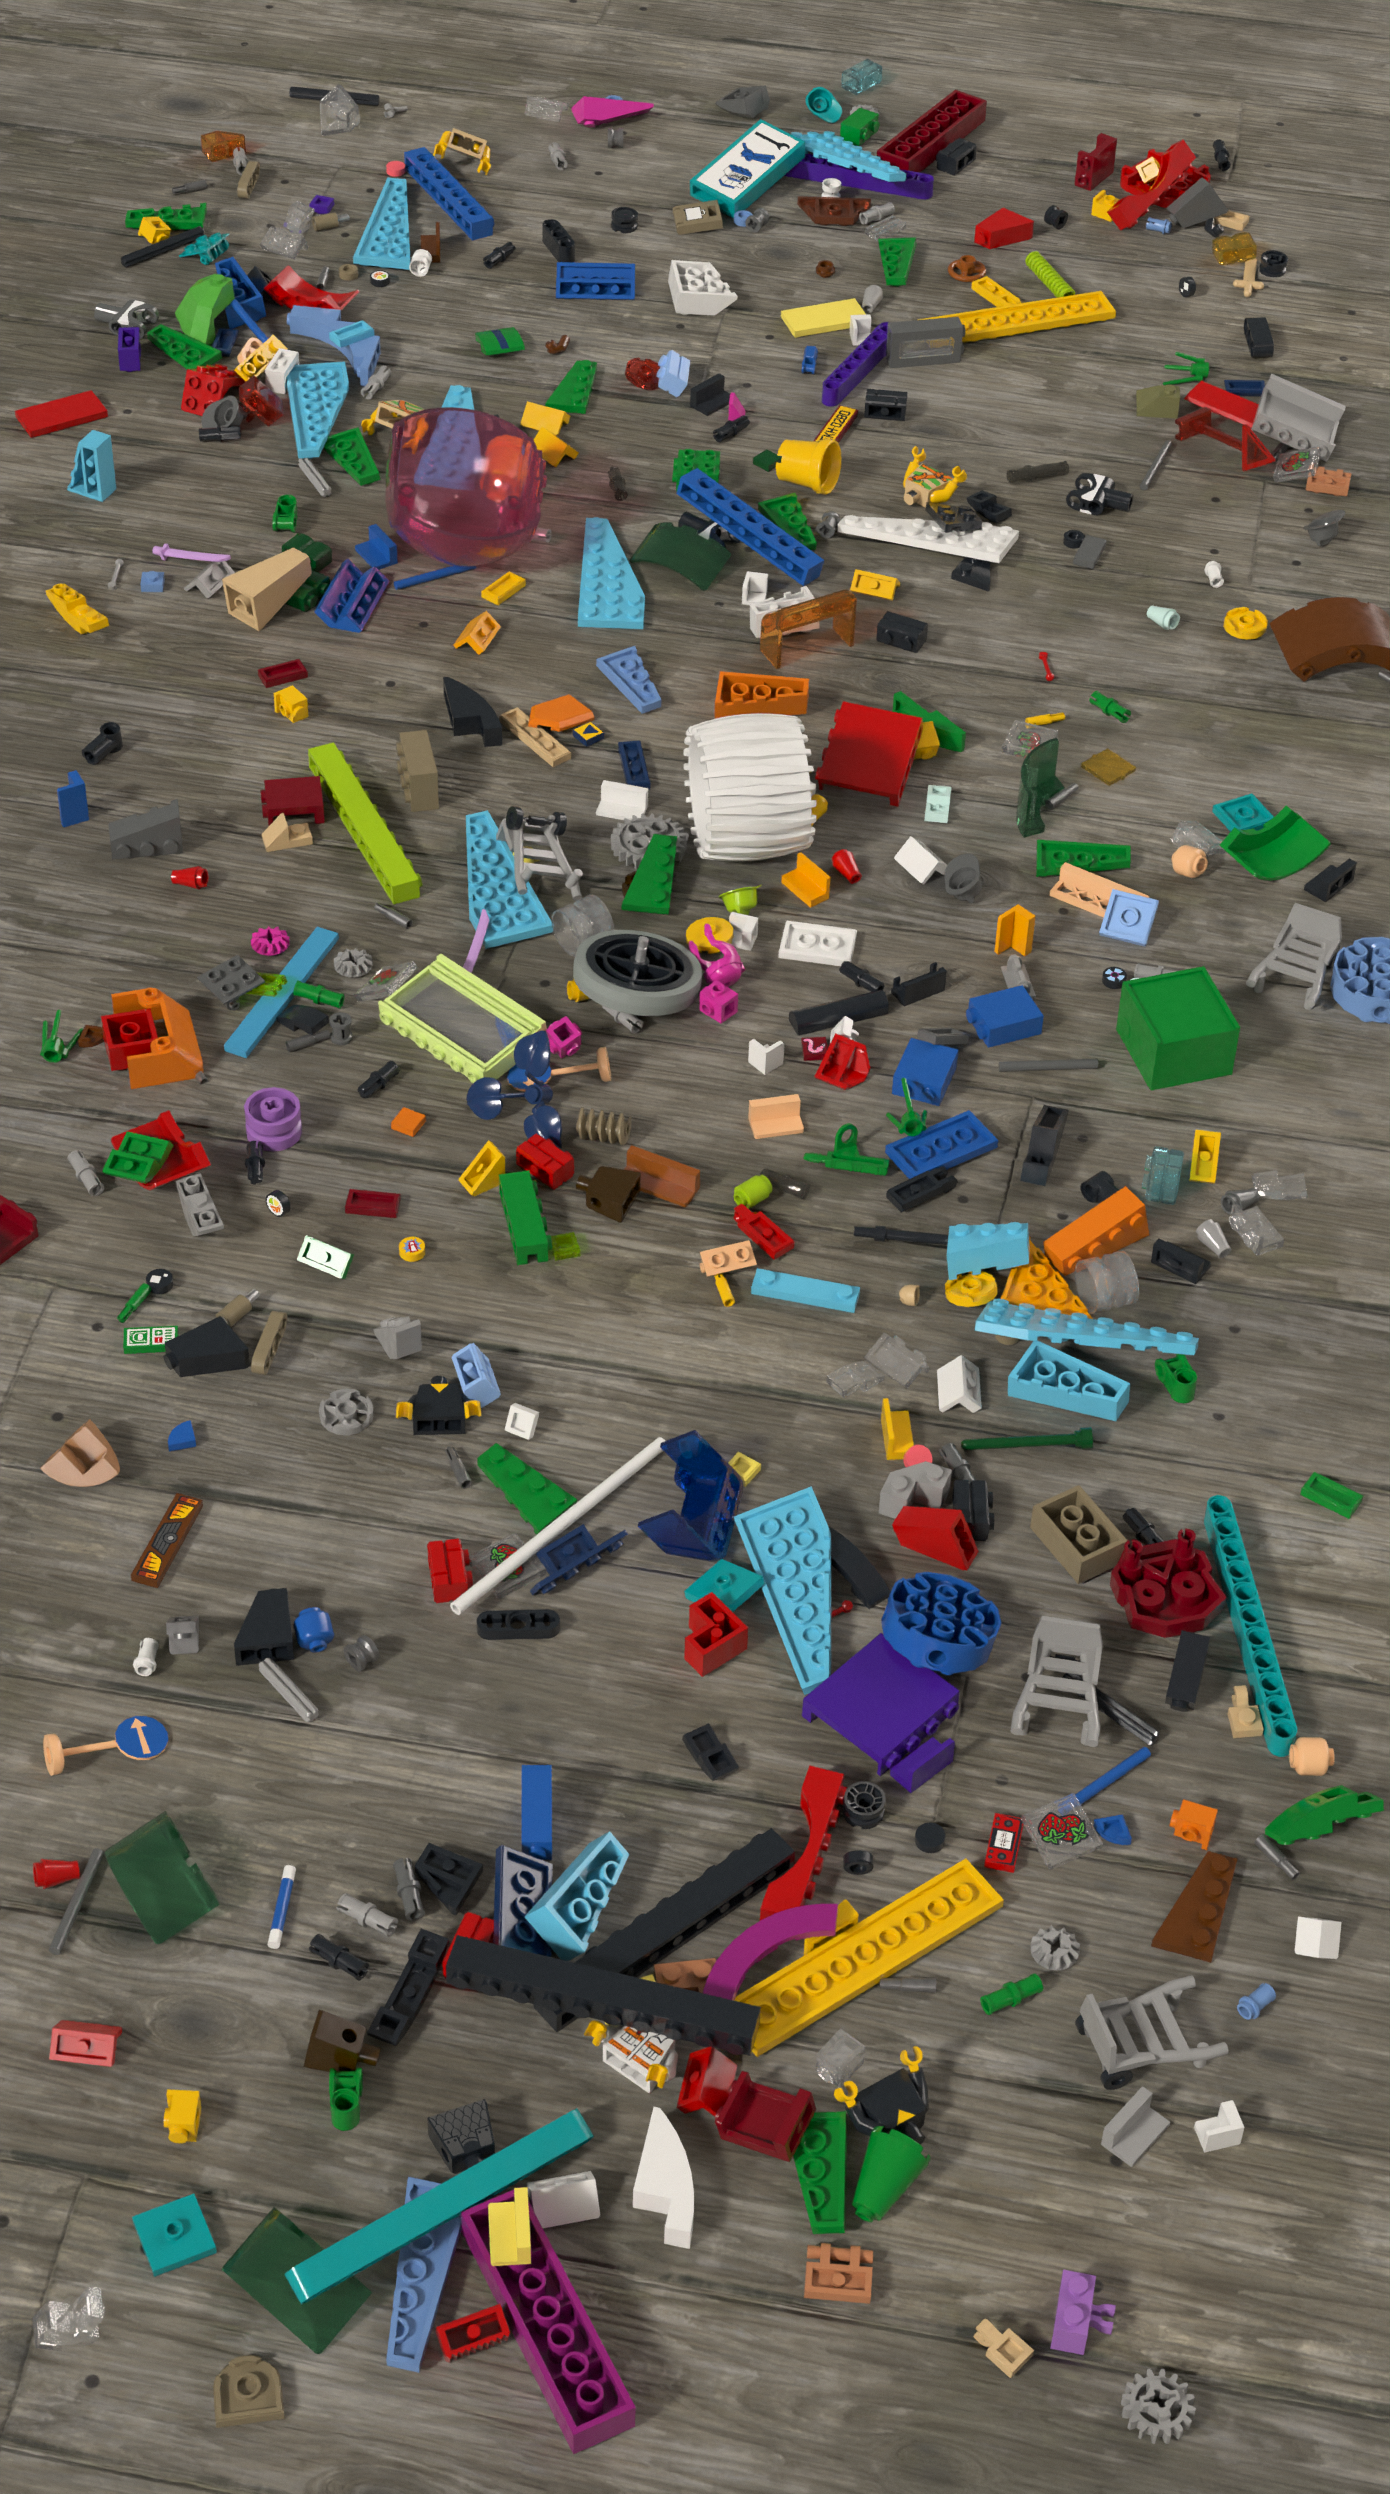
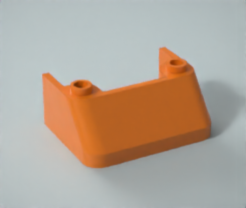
M156 988L111 994L113 1014L150 1008L153 1020L164 1019L168 1036L159 1037L152 1041L151 1053L127 1057L131 1089L195 1079V1075L198 1072L202 1071L203 1073V1060L187 1008Z

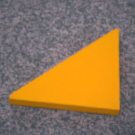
M1029 1236V1264L1011 1268L1001 1299L1009 1301V1304L1019 1306L1021 1303L1034 1305L1035 1309L1039 1310L1055 1308L1060 1310L1062 1314L1082 1313L1087 1315V1318L1093 1319L1084 1303L1077 1295L1075 1296L1068 1288V1283L1059 1272H1055L1049 1264L1048 1258L1040 1248L1035 1247Z

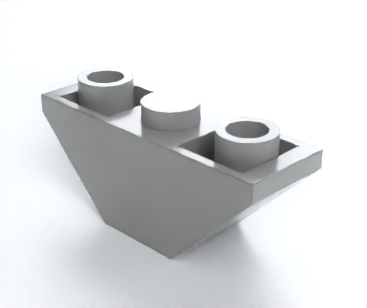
M201 1173L177 1179L176 1186L181 1205L192 1235L199 1236L224 1229L222 1220Z
M409 1316L403 1318L392 1317L380 1321L381 1327L373 1329L390 1359H399L422 1350L421 1323L419 1319L410 1320Z

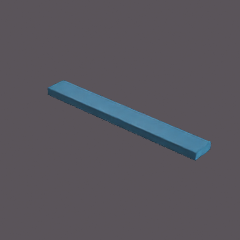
M320 927L315 928L224 1044L225 1052L244 1058L249 1056L274 1024L276 1017L284 1011L295 997L293 990L296 982L299 980L305 983L339 940L338 933Z

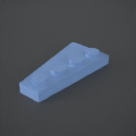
M635 646L596 659V666L642 714L661 707V698L654 684L650 681L649 674L644 669L643 662L638 657Z

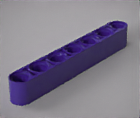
M889 322L879 324L825 379L822 385V403L829 407L837 406L886 356Z

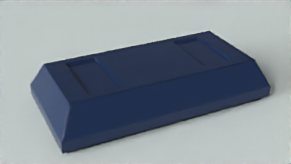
M220 328L212 347L220 350L222 356L229 357L239 330Z
M1224 380L1226 391L1237 396L1261 397L1265 381Z

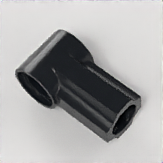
M107 722L100 727V734L82 749V756L88 763L95 765L109 753H115L122 749L123 742L120 726L114 722Z
M1100 1171L1080 1185L1082 1195L1091 1203L1095 1201L1101 1203L1119 1191L1112 1177L1105 1171Z

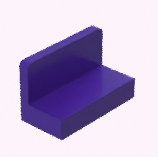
M934 1737L930 1738L894 1765L890 1770V1776L909 1793H912L953 1762L955 1741L949 1738L941 1744Z

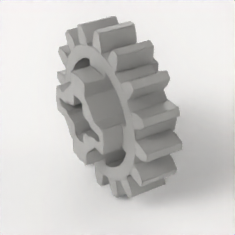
M1147 2369L1145 2378L1137 2373L1134 2375L1133 2383L1127 2382L1125 2394H1122L1121 2405L1124 2406L1121 2415L1122 2418H1130L1127 2427L1129 2430L1139 2429L1138 2438L1142 2439L1148 2434L1151 2436L1152 2444L1156 2443L1157 2437H1162L1165 2444H1169L1172 2434L1177 2439H1181L1183 2429L1189 2431L1192 2423L1191 2419L1194 2418L1196 2410L1192 2406L1195 2397L1194 2394H1186L1188 2389L1187 2382L1180 2385L1176 2383L1177 2374L1167 2378L1165 2377V2369H1161L1159 2376H1154L1152 2370ZM1145 2391L1146 2395L1140 2396L1139 2400L1136 2401L1137 2397ZM1177 2412H1180L1179 2416L1171 2422L1170 2417H1175Z

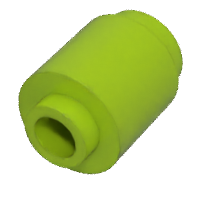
M764 1175L753 1176L734 1188V1201L737 1205L743 1204L748 1209L752 1208L769 1197V1194L772 1192L771 1182Z

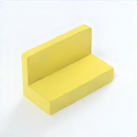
M528 2187L514 2188L515 2202H499L488 2205L492 2266L531 2264Z

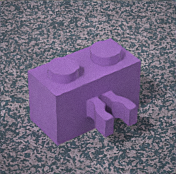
M1063 2269L1050 2349L1084 2355L1089 2327H1094L1101 2333L1111 2335L1113 2322L1104 2321L1101 2317L1108 2316L1114 2318L1116 2305H1093L1096 2276Z

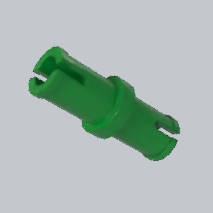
M1099 691L1091 694L1096 700L1090 698L1089 702L1100 708L1105 715L1113 716L1122 723H1126L1130 719L1124 714L1131 716V711L1119 705L1118 701L1114 698H1108Z
M299 980L296 982L293 990L294 996L313 1000V1003L318 1005L323 1003L338 1009L342 1008L345 994L327 990L322 985L313 986Z
M1036 1973L1015 1983L1009 1981L1004 1983L1001 1989L980 1998L981 2006L987 2015H991L1007 2006H1018L1021 2004V2000L1042 1992L1043 1984Z

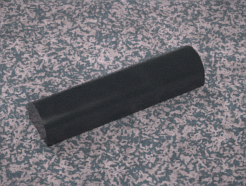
M883 990L869 992L790 1011L789 1022L797 1035L807 1034L835 1027L844 1016L852 1019L853 1022L886 1015L889 1012L888 999Z

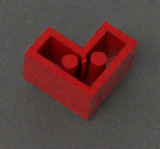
M713 1592L689 1606V1628L693 1633L685 1637L684 1659L702 1677L747 1650L748 1627Z

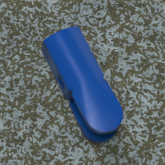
M806 346L802 362V374L804 372L815 374L818 355L816 346Z

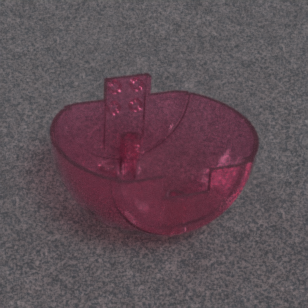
M444 407L410 414L400 419V422L396 421L394 423L390 437L385 488L389 525L411 548L440 563L472 567L505 559L519 551L527 543H530L536 533L541 518L540 504L543 498V491L541 490L546 487L547 475H543L546 468V460L542 459V450H537L533 438L528 437L521 429L488 413L465 408Z

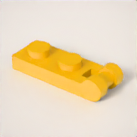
M988 276L972 282L971 289L996 307L1021 303L1018 297Z

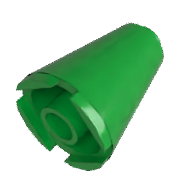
M883 2126L874 2127L870 2134L852 2202L853 2207L856 2209L855 2214L862 2220L870 2223L873 2220L880 2221L926 2169L931 2159L929 2154L926 2157L921 2154L923 2147L919 2143L894 2129H891L889 2134L881 2132Z

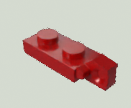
M743 1204L734 1208L733 1219L738 1223L737 1226L772 1259L775 1260L794 1249V1240L761 1211L752 1213Z

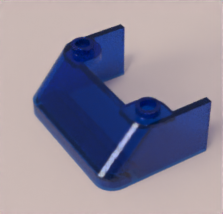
M696 1430L662 1442L660 1448L677 1464L674 1481L686 1493L681 1514L679 1515L672 1509L640 1521L638 1527L668 1555L709 1562L725 1558L735 1524L734 1516L737 1515L743 1493V1482L740 1475Z

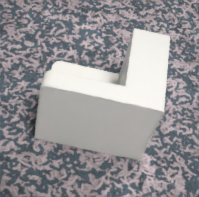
M870 314L850 316L849 333L852 345H860L871 334Z
M747 571L742 590V604L750 605L766 599L768 574Z
M731 912L729 922L734 930V938L731 945L751 951L758 936V918Z
M755 1039L749 1041L748 1062L764 1075L783 1065L784 1043L782 1041H778L771 1046L768 1044L763 1046Z
M1298 1917L1295 1953L1317 1958L1337 1959L1342 1922Z
M1231 2100L1221 2103L1217 2117L1196 2121L1194 2129L1205 2153L1239 2145L1244 2125L1234 2101Z

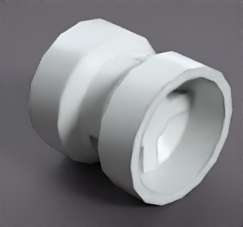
M835 178L823 180L822 189L824 192L822 197L840 198L841 181Z
M424 249L414 252L409 265L413 275L422 277L427 274L432 262L431 254Z

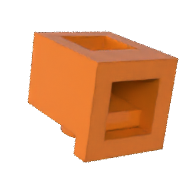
M1183 1799L1180 1810L1174 1809L1169 1826L1175 1828V1836L1187 1841L1201 1843V1849L1207 1850L1215 1827L1218 1810Z

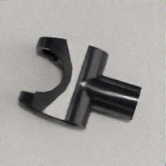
M1091 473L1080 474L1075 481V486L1078 490H1071L1066 497V502L1070 508L1091 515L1101 514L1105 507L1129 512L1133 502V494L1115 490V483L1111 478ZM1085 479L1090 483V485L1083 486L1080 483V480ZM1071 496H1076L1080 503L1073 502Z
M687 511L679 519L678 528L690 533V545L695 550L716 558L721 557L726 552L724 542H740L738 538L712 519L706 521ZM716 545L719 547L720 552L715 548Z

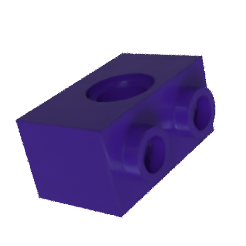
M139 327L119 328L118 357L120 371H140L141 342Z

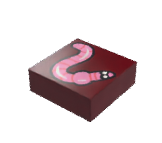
M826 1037L801 1038L804 1061L823 1060L828 1050Z

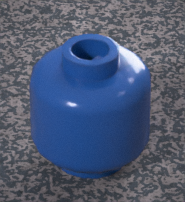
M318 1607L302 1610L293 1623L299 1646L304 1649H310V1652L316 1653L325 1650L334 1638L329 1614L321 1611Z

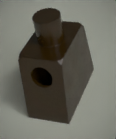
M601 1166L593 1178L580 1175L576 1182V1189L586 1192V1206L589 1209L622 1223L640 1192L641 1173Z
M319 2010L310 2036L303 2067L330 2072V2068H335L336 2071H355L357 2062L376 2067L381 2048L363 2043L366 2033L364 2026Z

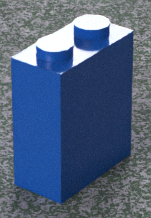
M1023 985L970 998L969 1007L966 1010L968 1022L973 1024L978 1037L983 1039L988 1048L1042 1034L1044 1016Z
M911 1038L893 1075L892 1094L905 1097L901 1081L904 1077L907 1080L911 1099L940 1106L957 1068L958 1049L934 1045Z

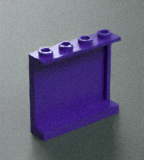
M880 1633L803 1698L802 1717L810 1723L819 1717L878 1762L877 1774L881 1776L900 1762L905 1754L916 1750L921 1740L927 1735H933L945 1719H951L957 1713L960 1691L931 1669L926 1667L918 1668L912 1665L910 1660L894 1650L891 1644L884 1638V1635Z

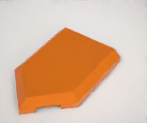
M568 694L532 706L528 726L537 728L538 725L551 727V731L560 732L594 721L595 717L590 709Z

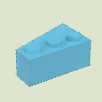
M92 430L78 443L74 459L75 467L71 471L70 476L72 479L67 490L103 502L116 490L111 435Z
M1028 1223L958 1224L956 1226H949L947 1245L949 1280L957 1279V1274L971 1271L972 1275L981 1274V1269L996 1266V1270H1002L1029 1264Z

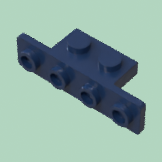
M584 1524L541 1549L536 1555L550 1576L538 1582L530 1590L531 1594L535 1595L541 1591L544 1595L557 1586L556 1581L564 1578L567 1581L580 1572L578 1570L580 1566L586 1564L587 1567H590L602 1559L600 1554L606 1550L610 1554L624 1545L622 1540L628 1535L627 1531L623 1530L602 1544L597 1545Z

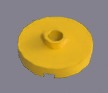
M1239 607L1226 613L1223 626L1226 632L1236 638L1256 639L1266 632L1268 620L1258 610L1253 612L1249 611L1247 607Z
M718 917L699 919L690 924L686 930L688 946L689 941H693L697 945L699 953H702V951H708V954L720 952L718 948L710 944L705 936V924L710 925L715 940L731 944L734 938V930L731 923Z
M972 1271L968 1272L969 1275L962 1276V1273L957 1274V1279H948L945 1283L946 1298L957 1306H980L987 1304L997 1295V1282H995V1278L983 1271L978 1275H972Z

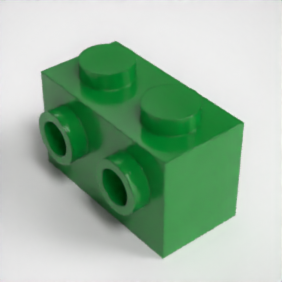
M858 108L841 123L840 137H843L845 141L853 142L854 146H860L878 131L880 126L878 122L879 114Z

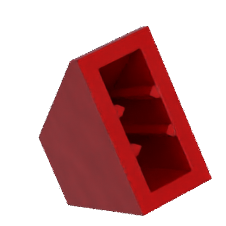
M1001 208L976 225L974 243L988 249L1030 240L1033 237L1034 221L1006 208Z
M903 1506L892 1524L901 1546L961 1570L967 1571L979 1552L962 1510Z

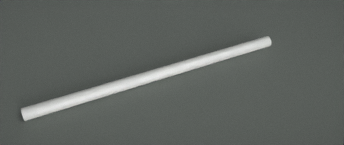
M661 1437L654 1440L450 1604L452 1611L457 1615L464 1612L667 1448L666 1441Z

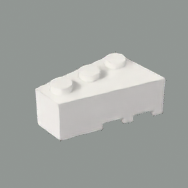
M807 586L801 587V592L792 595L790 591L786 592L783 598L777 600L771 597L750 604V629L756 638L761 639L774 635H789L793 632H810L812 629H819V604Z

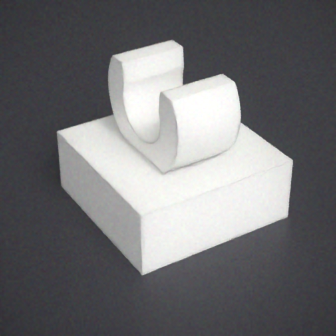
M844 1016L831 1030L829 1045L835 1033L855 1041L859 1033L852 1029V1019Z
M517 1403L512 1404L505 1431L528 1440L533 1438L540 1412Z

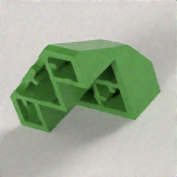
M213 274L199 279L190 287L175 312L176 319L179 321L184 335L209 346L214 343L216 338L214 319L234 300L232 278L221 274Z

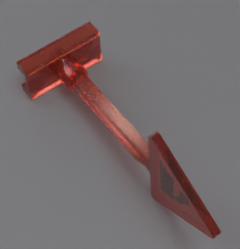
M1204 407L1175 420V424L1179 425V433L1175 435V439L1182 441L1196 434H1205L1242 452L1243 471L1275 462V458L1247 424L1242 426V441L1212 428L1210 408Z

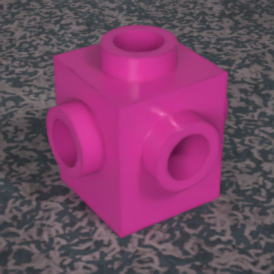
M716 980L700 991L699 1010L720 1024L738 1012V993Z
M567 1016L553 1022L546 1029L550 1051L553 1054L557 1053L561 1059L566 1055L572 1056L580 1049L582 1032L577 1024L572 1023Z

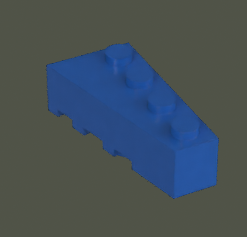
M234 257L215 263L217 274L232 278L234 300L238 301L254 321L266 317L262 295ZM230 304L225 308L230 329L246 324Z

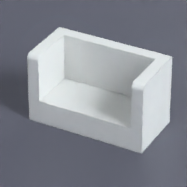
M279 348L265 369L266 391L280 394L286 393V377L295 365H299V352Z

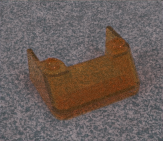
M846 589L768 612L761 621L760 651L776 669H780L782 632L833 617V629L849 647L854 646L856 596Z

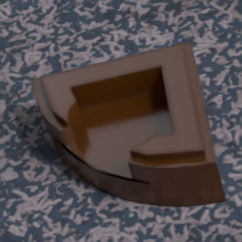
M85 1025L78 1040L79 1047L88 1048L103 1043L102 1027Z

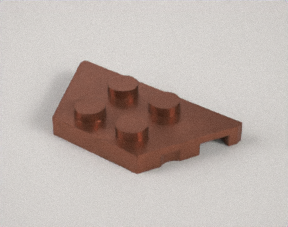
M798 196L797 205L815 224L847 226L854 225L859 219V214L871 207V199Z

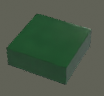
M766 449L753 457V464L769 472L776 467V462L781 463L782 457Z

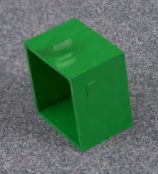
M1204 966L1123 981L1116 1030L1150 1091L1232 1075L1240 1026Z

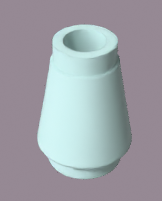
M1150 606L1147 611V617L1165 630L1175 629L1180 620L1179 614L1174 609Z

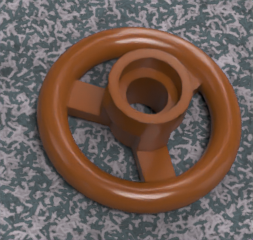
M964 255L949 264L948 273L958 281L973 282L986 275V267L977 261L974 256ZM955 267L961 270L962 273L960 275L954 272L953 269ZM980 272V273L977 274V275L968 276L969 274Z

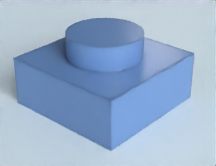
M142 572L141 592H163L164 572Z

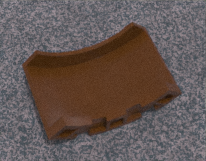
M1349 597L1324 598L1308 602V606L1298 610L1293 608L1269 623L1290 670L1303 682L1325 669L1346 663H1370L1390 671V616L1386 611L1373 603L1359 602L1356 598Z

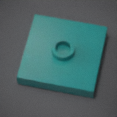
M1252 793L1213 805L1212 812L1230 832L1234 827L1241 830L1254 828L1258 831L1263 829V824L1274 817Z
M720 1559L689 1586L684 1593L686 1599L696 1602L713 1592L733 1612L765 1583L763 1576Z
M194 2193L132 2217L135 2230L154 2277L217 2253L215 2243Z

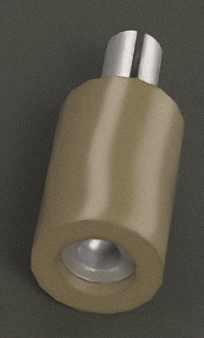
M335 212L312 217V225L315 231L338 227L339 222L349 221L348 214L337 216Z
M253 1289L246 1296L238 1295L216 1314V1318L221 1316L232 1327L252 1310L251 1303L259 1297V1292Z

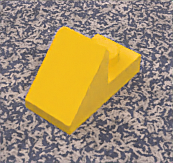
M1195 1130L1189 1181L1215 1184L1221 1138L1220 1132Z

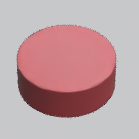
M391 161L386 165V172L392 177L402 176L405 174V164L401 161Z
M914 1445L905 1452L903 1458L904 1465L909 1467L925 1461L932 1463V1454L927 1447Z

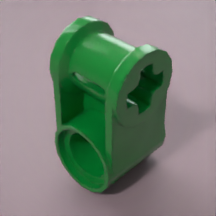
M282 495L278 498L276 509L273 513V531L281 529L291 530V532L295 533L298 519L296 498L293 495Z
M1176 1354V1357L1166 1360L1162 1358L1156 1359L1155 1371L1157 1377L1164 1384L1172 1399L1183 1404L1191 1402L1195 1397L1197 1374L1188 1363L1184 1354Z
M330 2068L329 2095L331 2121L338 2130H352L359 2124L360 2103L363 2092L362 2068H357L356 2071H336L335 2068Z

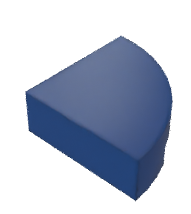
M191 1420L179 1424L171 1431L168 1437L169 1452L196 1447Z
M1123 1814L1094 1819L1093 1826L1102 1838L1118 1845H1131L1132 1837Z

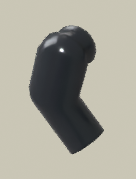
M1214 218L1206 220L1205 231L1213 237H1220V234L1224 232L1223 227L1221 228L1220 224L1215 225Z

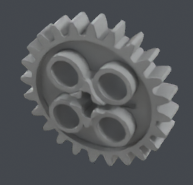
M642 813L641 818L632 815V820L625 818L624 824L618 822L617 828H613L611 850H614V856H619L620 862L626 860V866L633 863L634 869H637L654 834L677 836L675 860L680 861V854L684 856L687 846L686 833H684L683 827H678V822L671 824V818L663 820V815H660L658 818H654L653 813L649 817Z

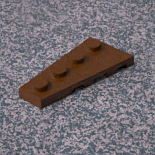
M1211 1851L1206 1853L1152 1939L1151 1947L1212 1962L1237 1858Z

